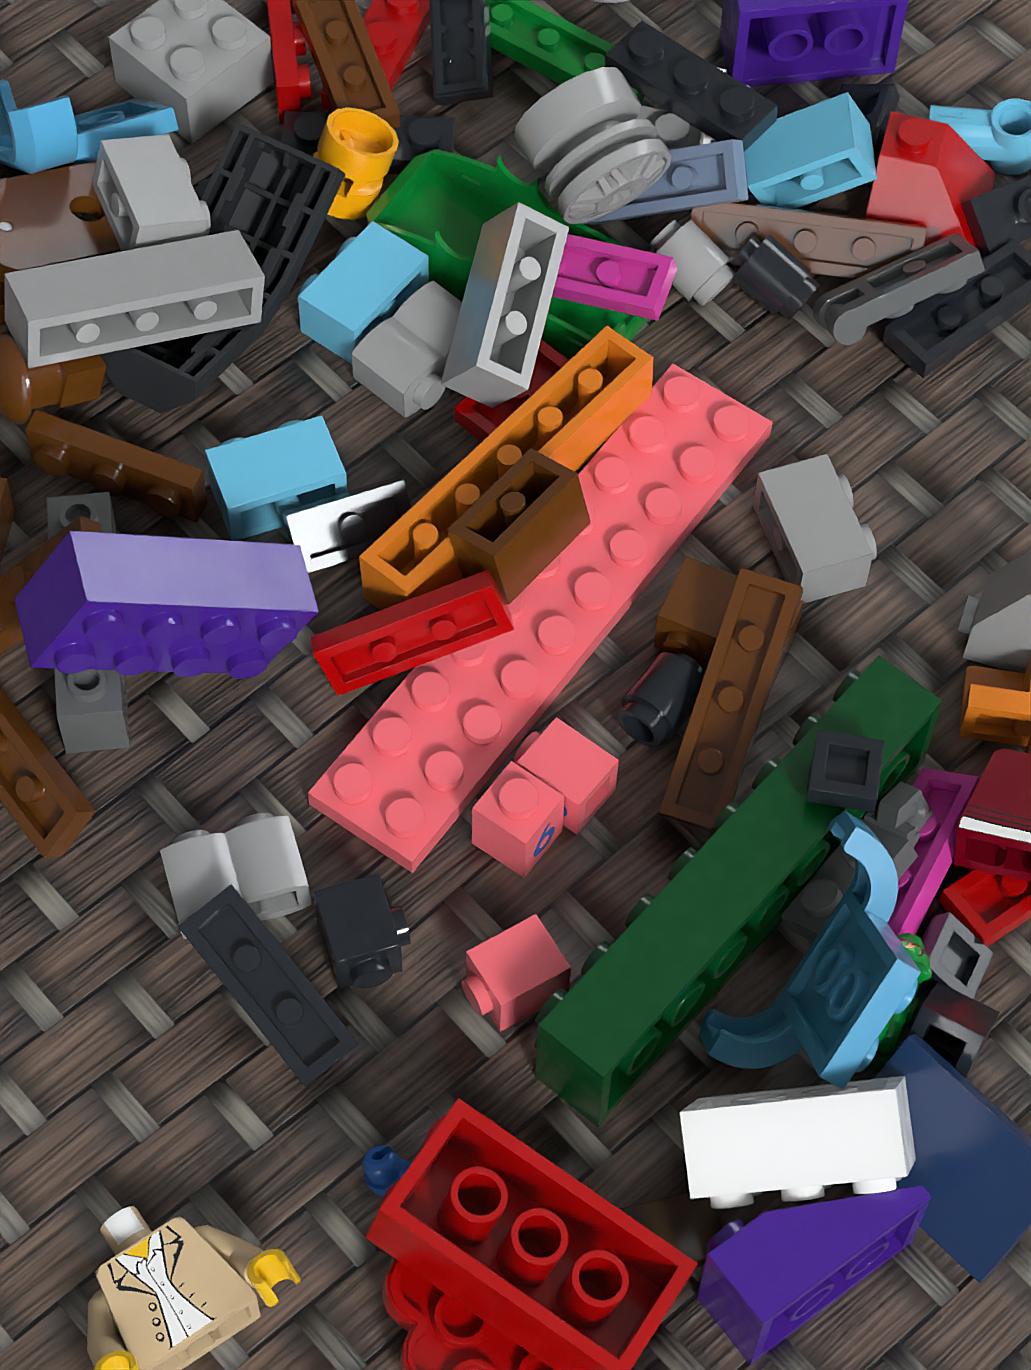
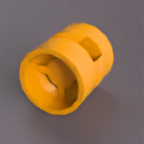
M347 107L336 109L327 118L318 142V151L314 153L313 157L339 168L346 174L327 213L328 215L348 220L365 218L366 213L377 200L382 187L383 177L388 173L397 151L399 140L395 130L388 122L376 114L362 109Z

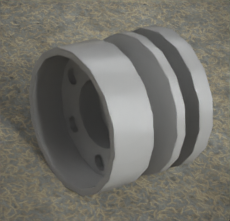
M601 67L560 84L530 107L515 127L514 137L532 167L539 173H549L546 178L545 189L552 198L558 200L556 208L562 218L569 224L586 223L604 217L625 206L656 183L671 163L672 155L666 145L660 139H656L657 130L648 119H636L639 116L641 104L623 74L616 67Z

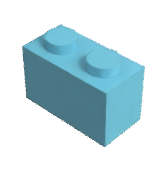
M848 92L777 118V121L744 152L747 187L761 205L796 209L877 179L870 124Z
M372 221L357 237L352 236L348 238L340 247L336 258L320 274L310 276L301 287L298 295L301 332L352 364L351 353L360 341L377 325L393 317L401 305L414 292L429 283L428 255Z
M322 415L304 421H289L277 429L251 437L232 438L217 447L205 450L209 484L231 541L241 540L285 526L282 511L347 492L346 472Z

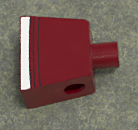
M1031 737L1029 738L1025 753L1004 748L993 753L959 819L954 865L1031 882Z

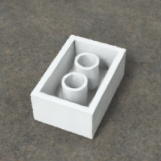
M905 1076L848 1082L843 1090L833 1084L698 1098L680 1111L690 1199L710 1197L711 1208H732L754 1203L753 1196L762 1194V1191L781 1190L782 1201L815 1199L825 1196L824 1189L831 1187V1184L852 1182L853 1193L855 1194L891 1191L897 1189L896 1181L901 1180V1177L908 1176L916 1160Z

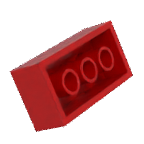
M459 1098L382 1204L365 1237L554 1370H631L698 1265L690 1257Z

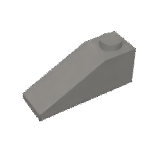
M1031 550L989 574L981 599L968 596L958 628L959 632L970 635L963 658L1001 670L1025 673L1031 657Z

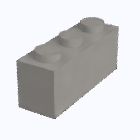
M519 202L482 225L441 385L491 408L529 389L569 227Z

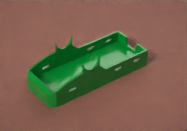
M437 149L414 157L366 213L367 226L374 221L428 255L429 282H436L462 301L482 225L518 202L569 227L568 234L624 246L584 224H569L566 222L559 211L551 206L539 190L540 175L537 181L533 183L518 179L504 166L501 154L497 158V168L462 155ZM552 297L541 340L560 354L571 359L606 326L631 342L648 319Z

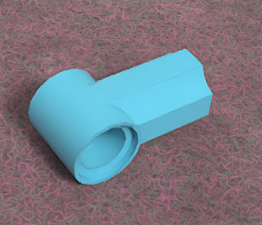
M1019 98L1007 99L998 103L993 110L930 106L929 120L948 123L982 160H987L992 169L1006 175H1020L1031 169V102Z

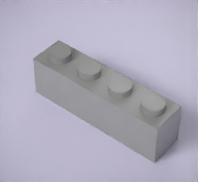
M234 230L5 273V322L29 369L259 323L262 316L265 275L240 231Z

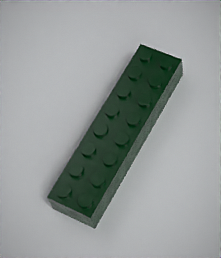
M878 656L863 673L854 669L844 678L833 696L835 703L823 716L815 712L806 719L793 739L792 744L795 747L782 761L777 757H773L762 767L752 783L754 791L741 805L733 801L722 810L710 829V834L713 836L699 851L693 847L688 848L671 868L668 874L669 884L656 898L650 893L643 896L627 916L624 924L627 929L612 945L607 941L600 943L584 962L581 968V974L584 976L568 993L563 989L557 990L539 1011L536 1017V1022L539 1023L538 1039L534 1046L537 1049L535 1077L596 1127H599L782 922L781 914L841 844L842 840L834 836L829 829L831 820L844 811L859 820L864 819L865 814L868 813L867 811L806 801L817 730L885 741L878 797L875 806L876 810L879 809L880 801L900 781L906 783L924 763L942 700L881 656Z

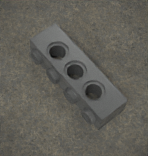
M109 492L46 498L48 540L79 516L101 523L102 533L117 534ZM54 668L57 720L66 754L130 748L126 675H121L116 670L87 669L79 673L67 674Z

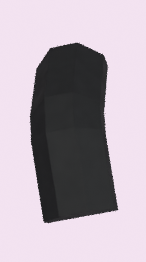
M236 123L201 200L205 201L210 213L211 226L208 235L239 230L265 275L261 322L100 354L107 366L105 373L118 392L159 413L195 401L265 331L291 292L346 174L339 168L240 123Z

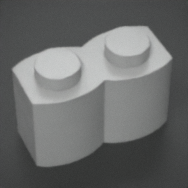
M434 281L419 288L401 305L393 317L377 325L351 353L353 378L405 418L414 414L420 408L428 409L440 399L446 388L441 385L462 302Z
M270 813L253 814L240 820L235 828L225 833L210 834L205 830L189 831L179 835L173 840L171 845L160 850L179 925L231 884L261 921L288 915L312 904L309 885L289 816L274 817Z

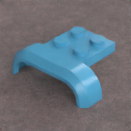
M4 79L0 80V164L27 174L37 173L74 162V165L97 161L101 140L156 136L179 130L172 106L139 98L75 116L69 97L64 95L52 98V100L17 109L9 82Z
M846 811L831 820L829 829L834 836L842 840L841 846L844 851L855 858V874L849 888L775 1001L766 1010L743 1018L731 1017L715 1009L707 1011L699 1036L707 1054L734 1067L755 1069L783 1062L804 1048L819 1077L843 1090L853 1074L863 1071L872 1061L878 1047V1036L892 1015L901 1013L911 1002L917 988V978L921 971L887 924L894 910L898 895V877L894 862L873 831L864 822Z

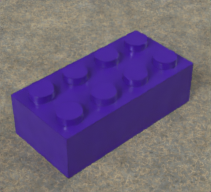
M69 531L14 598L30 668H57L58 671L67 674L79 673L87 669L116 670L121 675H136L145 671L174 672L175 675L180 677H191L201 673H227L233 678H250L262 673L270 661L288 643L292 642L305 625L319 612L300 545Z

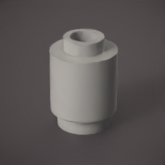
M673 220L650 243L656 254L674 257L678 270L672 285L687 301L694 298L702 307L706 306L717 296L736 274L727 265L730 259L692 220H689L683 226L676 220Z

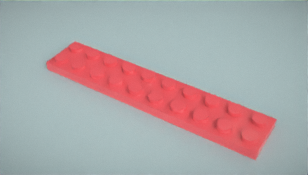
M672 364L652 387V395L617 428L578 474L591 523L509 605L506 604L512 616L514 630L414 667L308 792L309 805L413 873L770 437L773 422L677 365Z

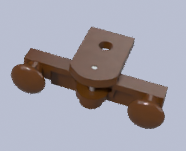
M96 161L0 179V326L6 324L5 273L122 252L92 185ZM73 214H90L97 218L98 221H83ZM0 333V413L13 423L23 424L28 421L32 409L57 403L62 408L99 399L107 366L99 354L28 369L14 340L8 334Z

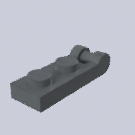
M955 232L823 294L814 303L813 317L840 344H855L862 339L867 326L884 318H896L905 315L914 308L916 303L937 293L943 294L956 291L963 287L969 278L984 272L985 269L979 250Z

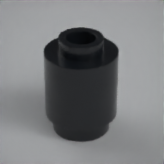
M769 235L762 243L753 236L731 261V264L739 270L732 278V281L773 316L779 312L788 321L820 285L809 276L812 270L772 235Z
M663 652L658 654L621 700L623 708L619 711L617 718L626 733L648 747H657L662 740L672 739L692 714L705 675L701 665L684 653L672 654Z

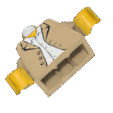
M129 1206L109 1217L100 1228L101 1234L116 1256L102 1264L95 1271L100 1289L94 1293L88 1302V1355L94 1370H182L261 1317L257 1295L251 1287L256 1289L266 1306L273 1307L278 1303V1299L271 1288L277 1282L284 1279H290L295 1284H298L301 1278L285 1253L279 1249L263 1251L246 1240L209 1225L193 1228L182 1217L173 1218L152 1232L137 1208Z

